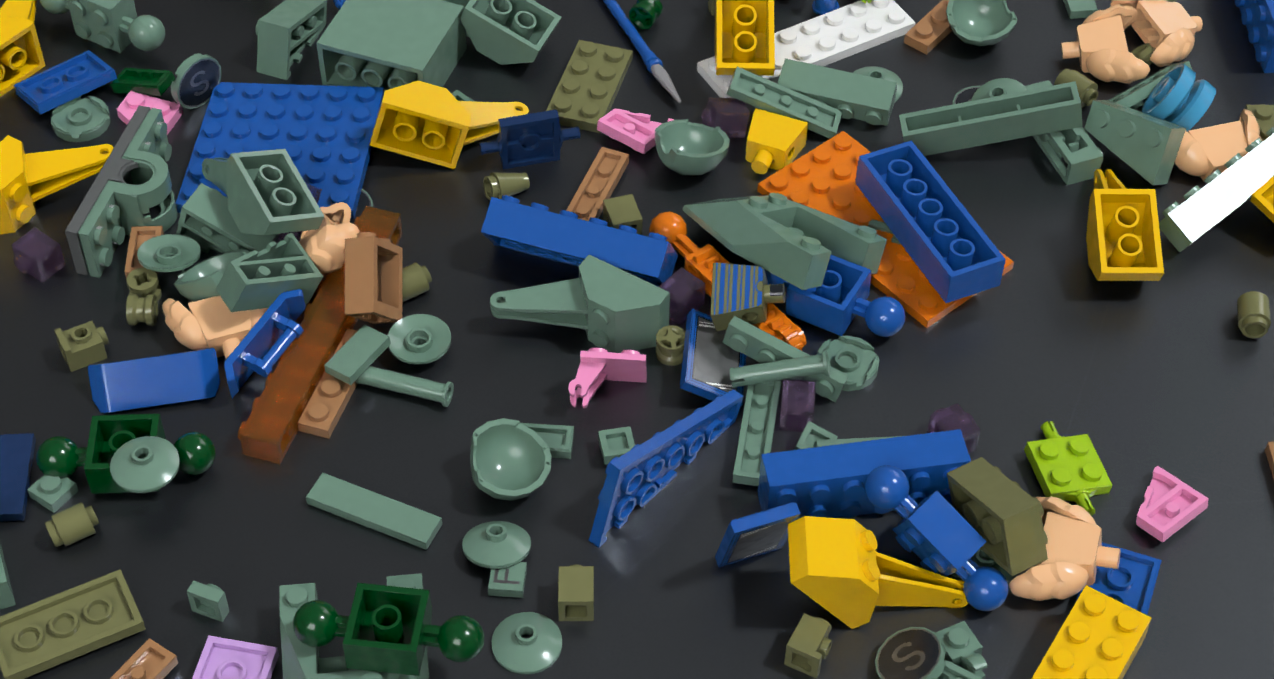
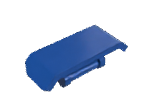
M301 289L281 293L226 359L224 368L232 399L254 371L263 377H267L271 373L272 367L295 338H299L304 332L303 328L295 322L306 309Z
M214 348L98 363L88 366L92 400L100 413L207 399L216 396L220 385L217 355Z

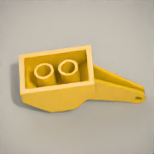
M6 0L0 8V97L12 90L15 84L29 78L45 67L34 25L37 0Z
M716 0V75H733L738 66L756 75L774 76V0Z
M417 80L384 92L369 146L455 169L464 145L498 134V119L528 114L529 109L521 102L458 101L447 88Z
M9 135L0 141V235L15 233L25 223L29 222L36 214L35 201L99 173L114 147L110 144L25 154L21 141Z
M1096 169L1094 172L1095 189H1093L1090 196L1086 233L1088 265L1098 281H1160L1164 274L1155 189H1127L1113 173L1112 169H1106L1105 173L1101 169Z
M804 516L788 523L791 584L851 629L869 623L875 606L962 608L968 605L963 591L964 581L945 577L876 552L878 544L875 535L855 519Z

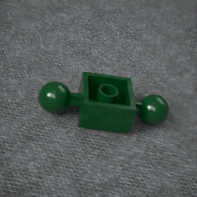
M160 414L92 416L87 447L78 448L71 439L63 436L51 437L40 445L36 454L37 465L44 475L59 476L60 479L71 476L78 467L84 466L91 494L127 493L129 491L119 487L112 478L110 472L111 459L123 444L132 439L155 436L166 440ZM189 432L180 436L174 443L180 458V471L190 475H198L204 473L212 466L216 451L213 442L206 435L199 432Z
M357 583L350 616L338 615L336 609L325 601L312 600L303 604L297 610L293 619L295 635L305 645L321 647L329 644L336 636L344 637L343 650L346 667L349 669L419 676L426 646L439 647L446 658L462 663L474 659L481 652L484 645L482 627L475 619L469 616L457 615L446 620L442 626L430 625L432 619L430 590Z

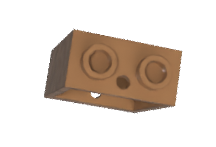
M360 232L357 233V238L345 239V315L372 324L395 323L402 319V247L392 244L390 239L378 238L376 233Z

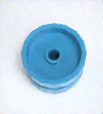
M1181 63L1170 70L1156 85L1145 101L1142 113L1186 128L1185 131L1188 132L1211 105L1216 95V88L1204 79L1195 81L1196 72Z

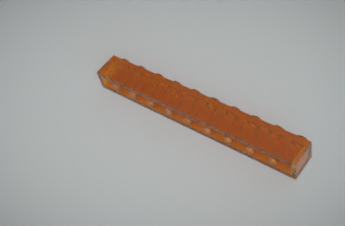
M366 206L362 215L354 221V225L360 230L359 233H376V237L390 239L391 243L398 245L403 235L401 214ZM345 263L339 270L328 274L325 281L320 282L317 288V295L313 303L307 305L304 319L300 324L304 332L299 338H295L279 358L278 366L274 373L271 372L266 379L263 393L260 397L255 398L249 418L241 423L238 439L241 440L244 455L281 464L299 430L297 423L325 372L324 365L333 357L347 328L353 329L358 320L357 318L345 315Z

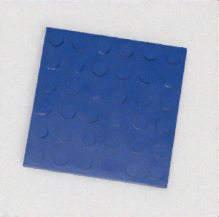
M220 82L219 85L213 88L176 200L177 212L181 213L182 206L201 183L218 190L223 196L227 197L221 189L203 176L202 162L204 159L229 158L231 153L286 149L319 208L344 202L351 209L350 219H354L372 151V146H369L385 92L384 87Z

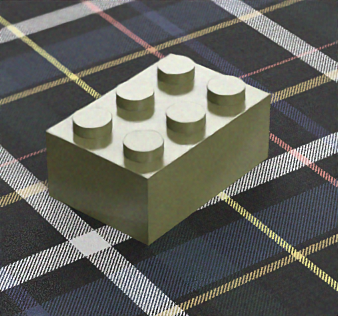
M982 457L947 473L952 506L987 541L980 549L1005 571L1014 576L1048 559L1046 550L1048 538L1043 529L1041 517L1044 511L1036 497L1030 496L1016 481H1011L997 466L991 465Z

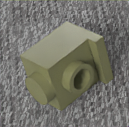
M93 321L63 332L61 328L54 330L60 351L70 372L107 359L104 347L109 344L104 328L102 326L96 328Z
M804 613L786 645L784 665L817 679L820 674L821 660L826 659L833 640L828 638L832 629L830 623L823 618L813 617Z

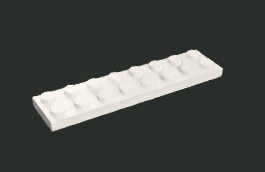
M861 0L774 33V76H759L777 83L785 58L826 66L903 36L915 26L916 22L894 0H872L870 3L868 1L864 3ZM715 56L697 62L698 73L725 104L738 100L726 95L732 75H716Z

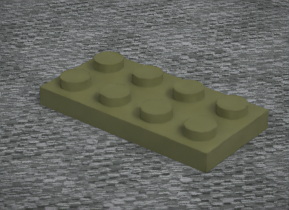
M579 40L546 111L557 109L560 125L572 128L578 126L581 130L600 133L597 130L598 120L610 112L633 59V51Z
M121 569L0 616V668L4 678L25 679L146 630L144 621Z

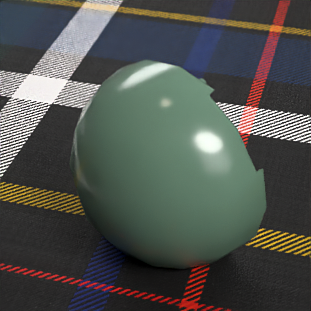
M949 0L946 9L948 23L952 32L964 43L977 47L995 45L1006 39L1016 27L1018 20L1014 11L1010 12L1006 0Z
M689 119L662 123L655 129V144L661 161L666 167L680 175L698 176L710 172L727 155L730 139L720 127L712 128L704 124L689 122Z
M239 249L201 261L186 270H181L182 272L177 275L178 279L174 285L181 296L190 302L220 296L216 287L230 261L249 252L247 249Z
M502 418L488 421L473 432L470 446V464L472 478L477 488L493 498L512 501L528 497L543 485L551 471L552 455L547 442H544L534 430L521 424L519 420Z

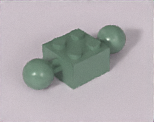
M39 0L42 7L52 14H64L70 10L76 35L119 53L131 43L140 50L152 51L159 48L165 39L166 33L163 23L152 15L137 17L134 0Z

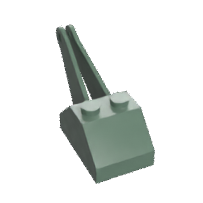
M443 0L464 6L460 20L466 29V37H470L478 52L500 65L534 62L561 20V16L534 0Z
M286 149L231 153L229 158H206L202 162L203 176L227 195L228 210L241 233L272 235L319 229L325 216Z
M588 255L579 265V278L500 291L490 297V311L496 318L585 329L588 341L612 353L656 347V334L658 330L669 325L670 292L592 255Z

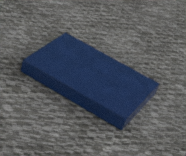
M34 433L0 435V522L25 520L28 500L27 489L30 486L36 443Z

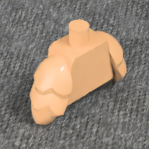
M1111 0V6L1119 4L1122 6H1132L1137 10V18L1131 26L1145 44L1150 43L1151 47L1156 48L1150 57V61L1155 65L1164 67L1173 62H1179L1185 59L1192 51L1195 43L1194 35L1196 32L1201 31L1203 23L1201 17L1190 16L1180 3L1168 2L1167 0Z
M1116 4L1105 10L1095 11L1081 25L1077 26V41L1061 43L1062 59L1079 58L1081 71L1090 73L1095 78L1105 82L1115 81L1130 84L1134 81L1145 79L1150 72V67L1144 61L1128 52L1124 33L1125 29L1137 18V10L1132 6Z
M1243 109L1239 121L1190 130L1189 132L1185 131L1175 164L1181 171L1192 176H1200L1203 181L1217 169L1223 173L1228 169L1224 164L1238 153L1244 157L1248 153L1245 148L1256 139H1261L1259 136L1260 126L1250 110Z
M344 202L335 203L328 207H320L325 217L319 229L302 231L299 243L323 276L342 268L345 263V239L357 238V233L360 231L356 225L350 223L351 209Z
M221 296L188 303L189 310L179 301L168 298L162 304L165 323L174 332L178 342L194 351L214 348L217 358L225 356L226 359L268 309L231 312Z
M1052 496L1036 497L1044 511L1041 517L1044 531L1048 538V543L1046 544L1048 559L1031 567L1025 573L1016 576L1010 581L1008 586L1017 597L1034 601L1053 598L1064 600L1079 593L1086 585L1091 586L1094 584L1098 567L1118 569L1121 550L1119 548L1102 546V528L1096 524L1094 518L1083 507L1071 505L1060 498Z

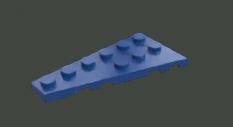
M733 389L723 396H717L703 408H697L691 415L682 420H677L666 430L655 433L652 438L642 444L635 445L624 455L613 458L605 470L607 476L604 487L598 496L599 505L589 541L600 548L607 541L606 533L613 526L620 529L628 522V516L636 505L643 508L677 476V472L674 470L682 462L689 465L696 458L697 452L704 442L711 445L736 421L743 395Z

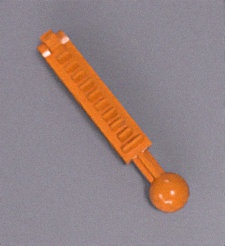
M671 211L659 213L652 219L649 233H657L667 237L666 241L672 244V247L685 258L684 272L711 297L713 263H730L710 244L699 248L686 236L688 233L687 225L680 215ZM773 303L767 306V320L762 323L752 324L801 351L806 346V337L801 328L794 324Z

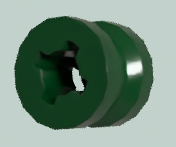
M637 0L636 4L629 11L631 22L641 29L651 28L663 12L662 3L659 0Z

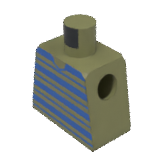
M713 263L711 318L716 331L727 330L734 316L751 325L765 322L767 320L768 304L785 303L784 283L768 284L764 268L750 265Z

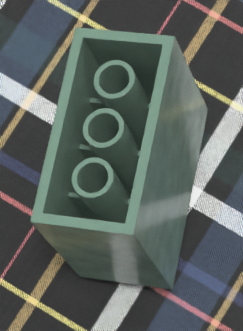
M346 0L316 43L322 85L384 87V90H389L418 80L443 87L467 49L466 29L460 20L464 6L443 0Z

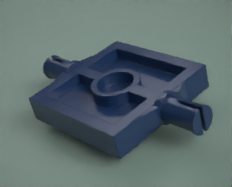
M557 109L498 119L499 134L497 140L479 142L481 155L499 152L501 165L504 170L560 160V149L563 141L580 139V130L578 126L561 129Z

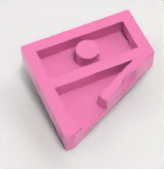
M130 91L117 108L118 118L126 125H128L139 105L150 107V109H161L164 122L167 124V135L184 113L182 106L178 103Z
M615 108L598 120L597 130L631 147L633 150L645 154L656 145L655 129L662 123L650 121L651 115L632 113Z
M1156 466L1153 470L1150 486L1146 489L1144 502L1139 508L1136 525L1163 543L1207 509L1209 498L1166 470Z

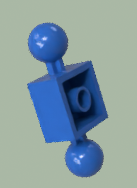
M834 255L830 256L822 286L801 290L764 269L768 284L784 283L785 287H787V315L839 336L844 334L856 315L865 318L869 330L882 337L895 335L902 329L905 323V310L896 299L883 296L874 299L872 302L867 300L870 293L872 270Z
M891 465L879 466L872 470L865 482L866 496L874 506L884 510L894 509L903 518L892 529L897 534V542L906 551H913L922 560L920 565L923 569L945 577L955 572L964 581L963 591L967 602L975 609L992 611L999 608L1005 602L1008 595V583L1005 576L993 567H979L971 559L987 541L938 491H935L917 504L908 495L910 489L909 481L902 470Z

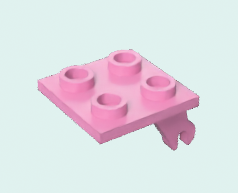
M590 348L588 351H580V365L576 378L568 386L571 405L575 408L577 398L581 397L583 399L582 407L586 408L604 380L646 383V355L640 354V352L635 350H623L621 353H612L603 348Z

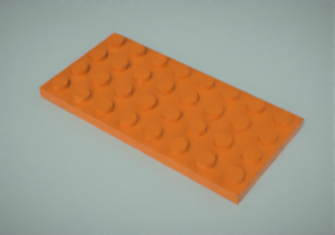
M844 131L758 183L757 191L761 195L779 193L791 201L859 226H868L871 220L884 222L855 183L859 156L871 152ZM876 230V234L887 239L878 272L871 274L870 283L887 297H892L899 301L904 310L924 327H930L976 295L973 294L945 303L901 244L891 242L894 234ZM1000 251L1006 259L1003 276L1013 269L1014 261Z

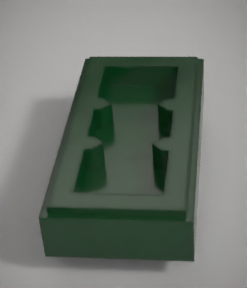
M124 68L117 76V79L110 85L114 93L128 94L130 91L145 95L162 96L172 81L174 82L175 77L172 71Z

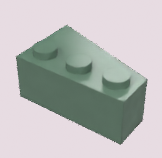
M285 0L258 20L255 27V33L258 35V73L288 80L291 75V71H289L291 65L294 62L300 63L303 55L300 54L305 46L311 47L326 26L327 0Z
M1093 100L1084 129L1151 185H1164L1168 183L1186 128L1109 100Z
M203 183L198 186L182 206L176 234L185 235L197 241L200 250L206 253L210 249L221 253L239 249H247L248 252L257 250L259 252L265 249L268 243L273 241L277 243L280 235L241 233L228 210V198L223 196L218 190L210 188Z
M291 232L285 236L284 240L277 243L275 241L270 242L265 249L259 252L254 250L230 261L216 290L231 312L269 308L281 293L297 289L303 291L305 304H307L321 282L323 275Z

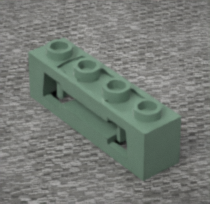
M1047 80L1025 87L1027 90L1053 85ZM1083 127L1033 136L1066 185L1093 179L1095 170L1100 169L1103 163L1101 149L1096 147L1089 137L1088 131ZM1061 157H1063L1065 162L1068 164L1067 168L1061 162Z

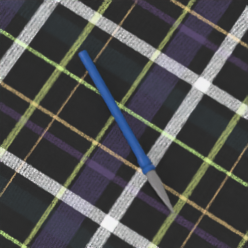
M603 0L641 55L648 72L654 75L657 81L678 103H681V99L669 74L663 68L662 61L649 49L617 1Z

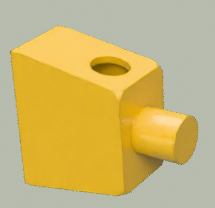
M755 108L747 137L745 159L751 163L752 170L758 174H765L769 168L779 171L792 163L806 145L808 122Z

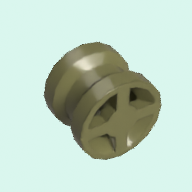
M141 267L128 274L126 281L130 294H137L139 297L156 294L157 300L161 299L162 292L158 284V275L155 271Z
M137 294L128 295L126 301L128 325H137L139 322H145L148 326L156 325L158 319V300L156 294H148L146 297H139Z
M668 325L658 330L656 334V357L658 361L668 366L682 363L685 330L675 325Z

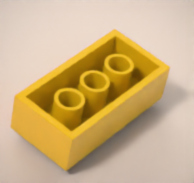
M1086 585L1031 679H1123L1146 637L1152 618Z

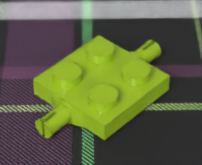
M1048 421L1044 422L1040 428L1046 439L1027 442L1024 451L1045 497L1052 496L1062 500L1074 501L1092 516L1096 510L1089 498L1094 495L1108 494L1113 485L1088 434L1061 437L1053 421L1049 423Z

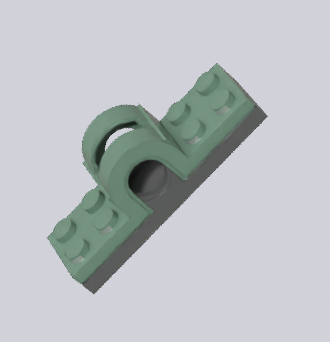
M138 106L67 226L65 233L78 274L89 275L90 273V276L100 278L104 269L111 264L113 253L117 246L123 243L125 235L130 236L131 227L162 226L163 232H165L175 223L178 212L166 163L171 157L172 146L168 142L167 124L164 122L161 109ZM156 205L161 209L160 214L155 218L151 219L150 215L143 216V214L150 213L149 208Z

